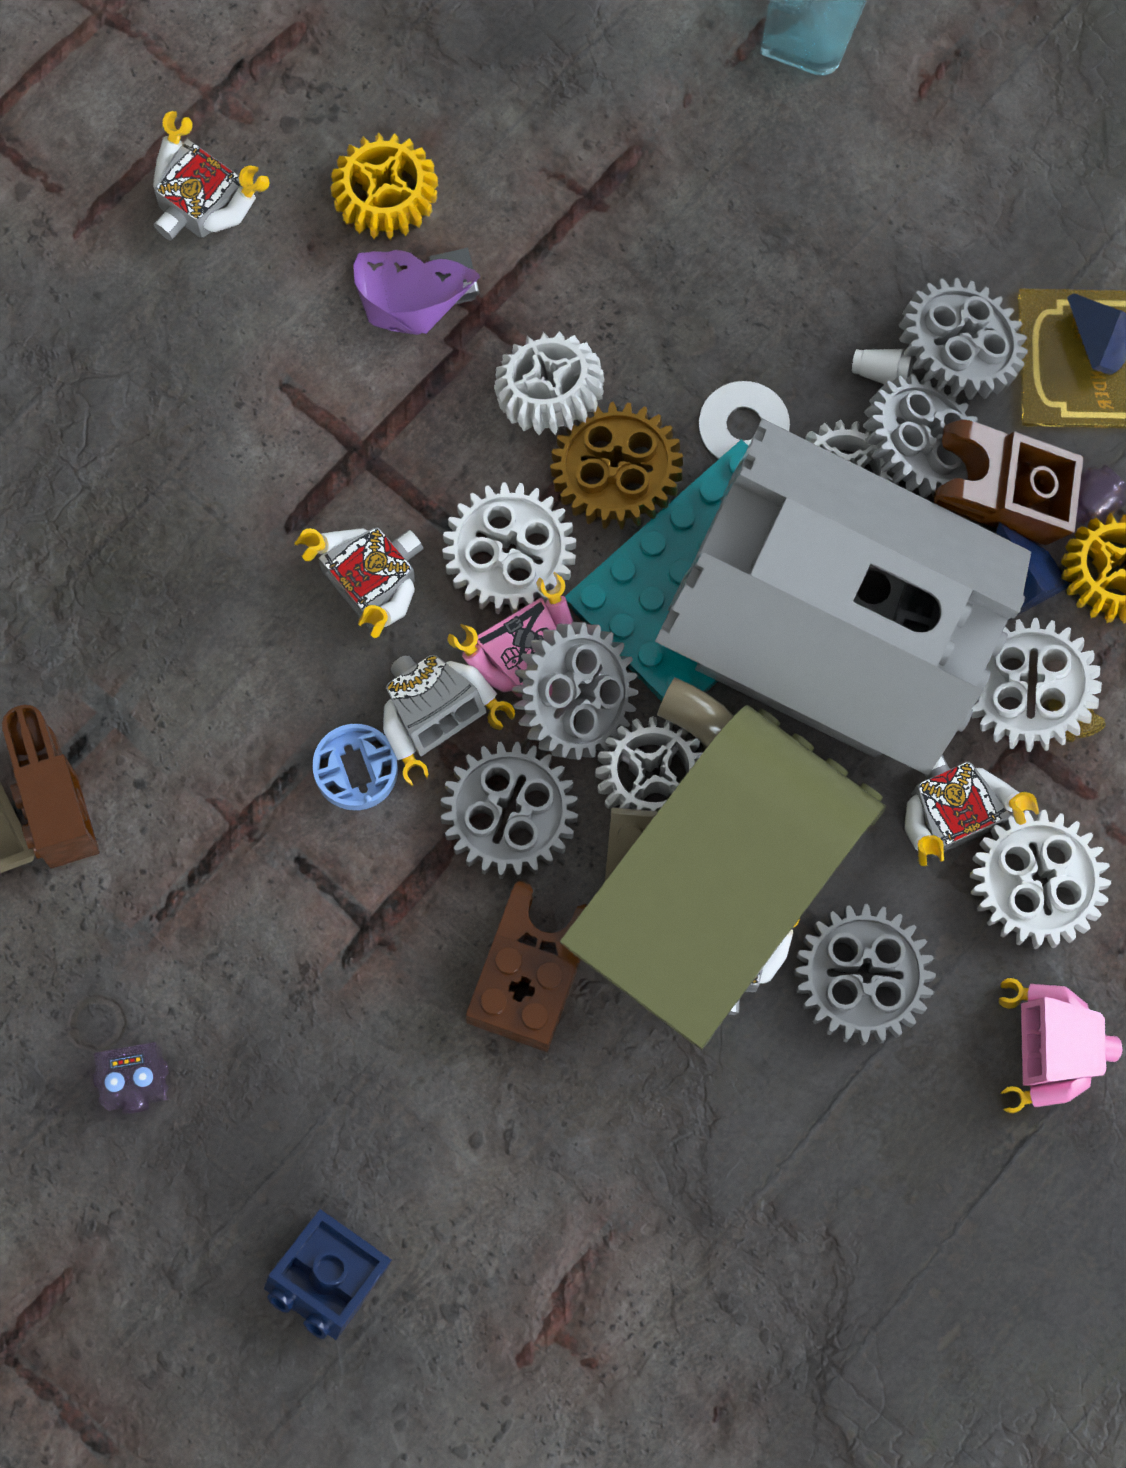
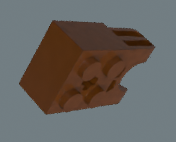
M962 419L944 426L942 436L943 447L963 461L968 472V479L954 478L935 488L934 504L957 515L994 528H998L1000 522L1025 538L1046 546L1075 532L1084 456L1017 432L1007 434L970 420Z
M20 705L10 709L3 717L2 730L17 782L10 785L11 793L17 809H21L25 819L28 820V823L22 825V831L29 850L33 849L36 858H43L51 869L100 854L78 775L65 755L62 754L55 733L47 725L44 716L36 707Z
M518 881L512 889L468 1007L466 1022L472 1026L548 1052L581 960L562 946L560 941L586 908L587 904L577 906L571 921L562 930L553 933L543 932L533 925L529 917L533 900V889L530 884ZM521 985L528 986L529 992L534 993L532 997L525 996L522 1002L514 1000L515 992H511V990L519 988Z

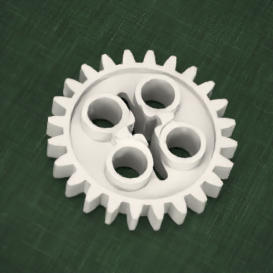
M506 482L502 483L500 494H494L489 485L485 486V498L482 500L476 494L471 493L470 501L472 507L469 508L459 503L457 507L461 519L456 517H449L448 519L449 527L455 532L449 531L443 534L444 542L451 545L442 549L443 559L452 560L446 564L447 575L458 574L453 580L454 588L458 589L467 585L465 599L469 601L476 595L480 596L479 608L482 610L490 601L494 602L496 614H500L504 604L510 605L513 614L518 612L519 604L524 603L525 606H528L534 602L535 598L539 599L542 597L546 604L548 598L538 590L536 585L538 578L540 577L544 581L545 590H552L556 586V578L553 572L560 575L563 580H569L571 571L564 565H575L576 555L568 551L576 548V538L566 537L573 532L572 522L561 523L565 518L564 508L552 512L551 510L554 505V498L552 496L540 502L539 489L535 488L529 496L524 495L522 483H519L515 493H509ZM495 517H505L510 521V524L505 528L497 529L492 527L489 522ZM483 533L487 538L476 537V534ZM539 533L543 534L548 540L544 544L536 546L530 544L526 539L531 534ZM510 544L516 545V549H511L509 553L503 552V548L507 549ZM477 552H487L493 557L486 564H478L471 559ZM532 559H541L543 563L540 565L533 562ZM522 568L528 571L530 576L524 581H516L510 578L508 574L514 569Z
M1038 618L1033 619L1031 628L1025 629L1020 619L1016 620L1015 631L1010 632L1007 627H1004L1003 632L1008 634L1007 640L997 656L992 655L986 669L990 671V676L983 689L984 691L972 708L973 713L971 717L979 718L984 716L980 722V730L984 732L994 727L993 736L995 742L1001 740L1005 735L1009 736V746L1011 749L1017 745L1019 740H1024L1027 752H1031L1034 741H1040L1046 751L1049 750L1050 738L1053 737L1061 745H1064L1066 742L1065 731L1068 730L1076 736L1080 735V726L1077 721L1090 724L1092 714L1086 708L1098 709L1099 699L1092 694L1101 693L1102 682L1093 680L1100 676V666L1090 665L1094 661L1093 650L1081 653L1084 647V638L1081 637L1071 642V628L1067 627L1060 634L1055 633V621L1052 620L1046 629H1040ZM1036 651L1038 653L1035 717L1029 719L1027 717L1030 652ZM1015 658L1020 660L1023 665L1016 670H1008L1002 666V663L1007 659ZM1050 660H1058L1064 663L1065 667L1058 672H1052L1047 670L1044 664ZM1007 697L1016 698L1021 702L1019 707L1011 710L1004 709L999 703ZM1048 699H1056L1062 702L1064 706L1060 710L1052 712L1044 709L1042 704Z
M1042 810L1037 820L1034 821L1029 811H1025V824H1017L1014 817L1010 816L1005 822L1006 830L997 824L992 828L991 834L995 840L984 837L979 845L987 853L977 852L973 856L972 860L982 866V868L973 869L970 873V878L981 881V884L972 889L971 894L984 896L985 900L977 907V910H991L993 915L987 922L988 926L999 921L1004 924L1000 934L1001 937H1005L1013 930L1017 932V945H1021L1027 936H1030L1034 949H1038L1046 937L1050 946L1055 948L1060 943V934L1068 943H1071L1076 939L1074 928L1084 934L1090 929L1086 918L1096 921L1102 915L1093 905L1104 906L1108 902L1109 898L1098 891L1107 889L1111 885L1110 880L1099 877V874L1109 868V863L1096 862L1095 858L1103 851V848H1089L1087 844L1093 837L1092 833L1085 834L1082 837L1076 834L1080 824L1078 821L1069 828L1063 826L1064 814L1060 813L1053 822H1049L1046 810ZM1030 843L1036 846V861L1032 850L1029 848ZM1047 847L1059 848L1065 855V863L1057 864L1052 862L1047 855ZM1005 855H1018L1023 860L1024 870L1014 871L1010 869L1005 862ZM1037 871L1041 878L1047 877L1048 879L1044 887H1042L1040 881H1033L1032 876ZM1058 887H1065L1073 893L1075 897L1073 905L1063 904L1056 895ZM1023 894L1028 896L1033 902L1034 910L1032 912H1023L1018 909L1015 904V895ZM1044 897L1048 908L1051 910V915H1046L1044 912Z

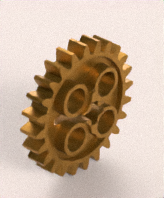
M610 402L607 413H603L597 406L594 417L589 418L587 416L586 423L579 421L580 425L574 424L572 431L566 427L568 436H557V444L560 449H552V460L555 463L550 465L551 475L556 478L553 480L555 492H562L560 494L562 504L567 505L573 502L571 507L574 516L586 511V521L589 525L597 517H601L604 529H607L611 519H617L619 528L624 529L627 518H631L637 526L641 525L640 514L645 513L652 519L656 518L655 505L667 509L669 506L666 494L676 496L678 491L675 482L682 481L683 479L682 469L679 468L683 466V454L677 453L680 451L679 439H671L673 437L671 425L661 428L662 422L659 414L648 420L647 407H643L637 414L632 413L631 403L627 402L623 412H617L614 402ZM598 441L609 442V444L603 448H597L592 446L595 442ZM637 447H646L650 449L648 452L643 454H637L633 452V450ZM589 477H599L602 479L596 484L584 482ZM630 483L642 485L637 490H627L624 488Z

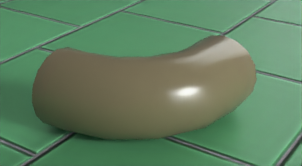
M676 677L672 680L657 713V716L676 724L695 736L700 741V747L703 752L733 718V714L723 704L707 693Z

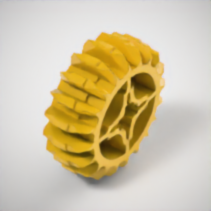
M378 132L375 138L376 142L370 143L363 136L360 140L361 148L349 144L347 148L348 156L339 155L337 160L338 168L333 169L331 174L332 182L334 183L330 188L331 195L335 199V209L338 213L343 212V220L347 225L355 222V230L359 234L365 229L370 228V235L374 239L378 236L379 231H385L386 236L391 240L394 235L393 230L399 229L406 236L409 232V223L420 228L422 224L421 216L430 217L432 212L431 204L437 201V190L435 189L438 186V177L433 173V162L431 159H426V153L422 147L414 150L413 142L410 138L404 143L399 144L398 136L395 133L390 138V141H383L382 135ZM403 170L408 172L415 180L416 187L414 190L408 188L407 183L402 180ZM355 182L361 184L363 190L367 193L365 203L353 192Z
M1112 513L1105 516L1103 523L1095 517L1089 521L1088 528L1082 526L1075 532L1076 539H1070L1066 544L1065 548L1069 553L1063 555L1061 564L1067 567V569L1063 571L1061 576L1063 580L1073 582L1066 590L1067 595L1079 594L1081 596L1076 603L1077 608H1082L1088 604L1093 607L1090 611L1091 618H1095L1102 611L1105 612L1107 623L1113 622L1118 614L1123 624H1125L1126 565L1123 569H1120L1118 572L1115 571L1109 577L1107 575L1112 568L1117 565L1120 566L1126 560V547L1119 548L1110 543L1115 542L1126 545V514L1122 515L1119 523H1117ZM1087 553L1094 559L1092 563L1099 573L1095 581L1088 570ZM1118 589L1125 595L1113 594L1106 590Z

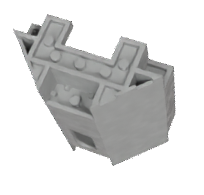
M762 418L745 455L737 464L721 498L722 503L699 551L675 593L667 610L669 613L655 642L697 662L696 671L871 757L885 754L923 774L929 775L956 732H962L966 728L973 713L972 708L984 691L983 689L990 676V671L986 669L992 655L997 656L1007 640L1008 634L1003 632L1008 619H1014L1020 613L1025 600L1023 592L1031 551ZM872 565L931 594L938 602L940 608V618L937 625L927 632H914L853 602L869 566Z

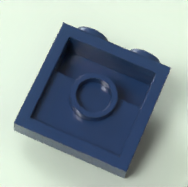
M319 1209L268 1275L264 1289L269 1292L267 1298L276 1309L284 1313H288L293 1309L304 1317V1326L311 1334L321 1339H325L329 1335L334 1340H337L362 1306L364 1299L387 1270L392 1259Z

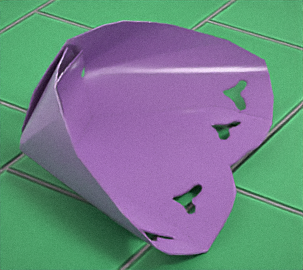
M400 250L358 253L353 264L355 285L368 321L375 327L415 335L426 334L480 278V275L475 270L458 262L437 259L423 263L413 254ZM367 262L373 264L383 263V265L373 271ZM397 262L399 266L406 265L408 268L397 273L394 263ZM440 272L443 275L451 273V276L442 282L435 273ZM464 279H466L467 283L472 282L470 285H467L463 288Z

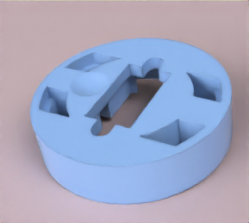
M347 724L332 730L320 741L313 757V774L320 792L329 802L347 810H364L379 804L390 794L397 780L398 763L386 736L382 732L364 724ZM377 740L383 747L376 749L370 742ZM346 745H351L353 751L358 749L361 751L372 781L366 784L368 788L366 793H361L358 787L353 789L351 787L340 757L346 754L344 750ZM329 757L328 767L320 769L321 760ZM391 765L390 774L382 777L383 767ZM335 785L342 792L333 794L328 790V787Z

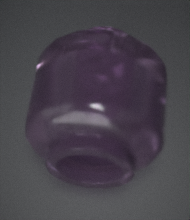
M1103 465L1101 468L1090 466L1081 474L1076 521L1082 526L1095 517L1105 524L1106 518L1110 513L1114 516L1126 504V495L1124 493L1126 484L1108 466Z

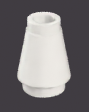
M856 349L852 363V373L860 374V376L882 384H886L888 381L893 382L900 375L906 380L912 372L913 356H905L904 349Z

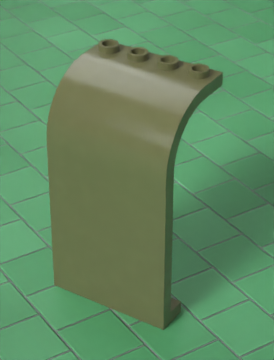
M749 705L739 710L709 744L560 941L562 946L701 1051L870 825H875L886 808V805L880 802L883 797L876 790L865 783L858 786L846 777L848 771L839 763L830 758L824 761L812 752L814 747L806 739L796 733L791 737L778 727L780 722L773 715L761 708L757 712Z

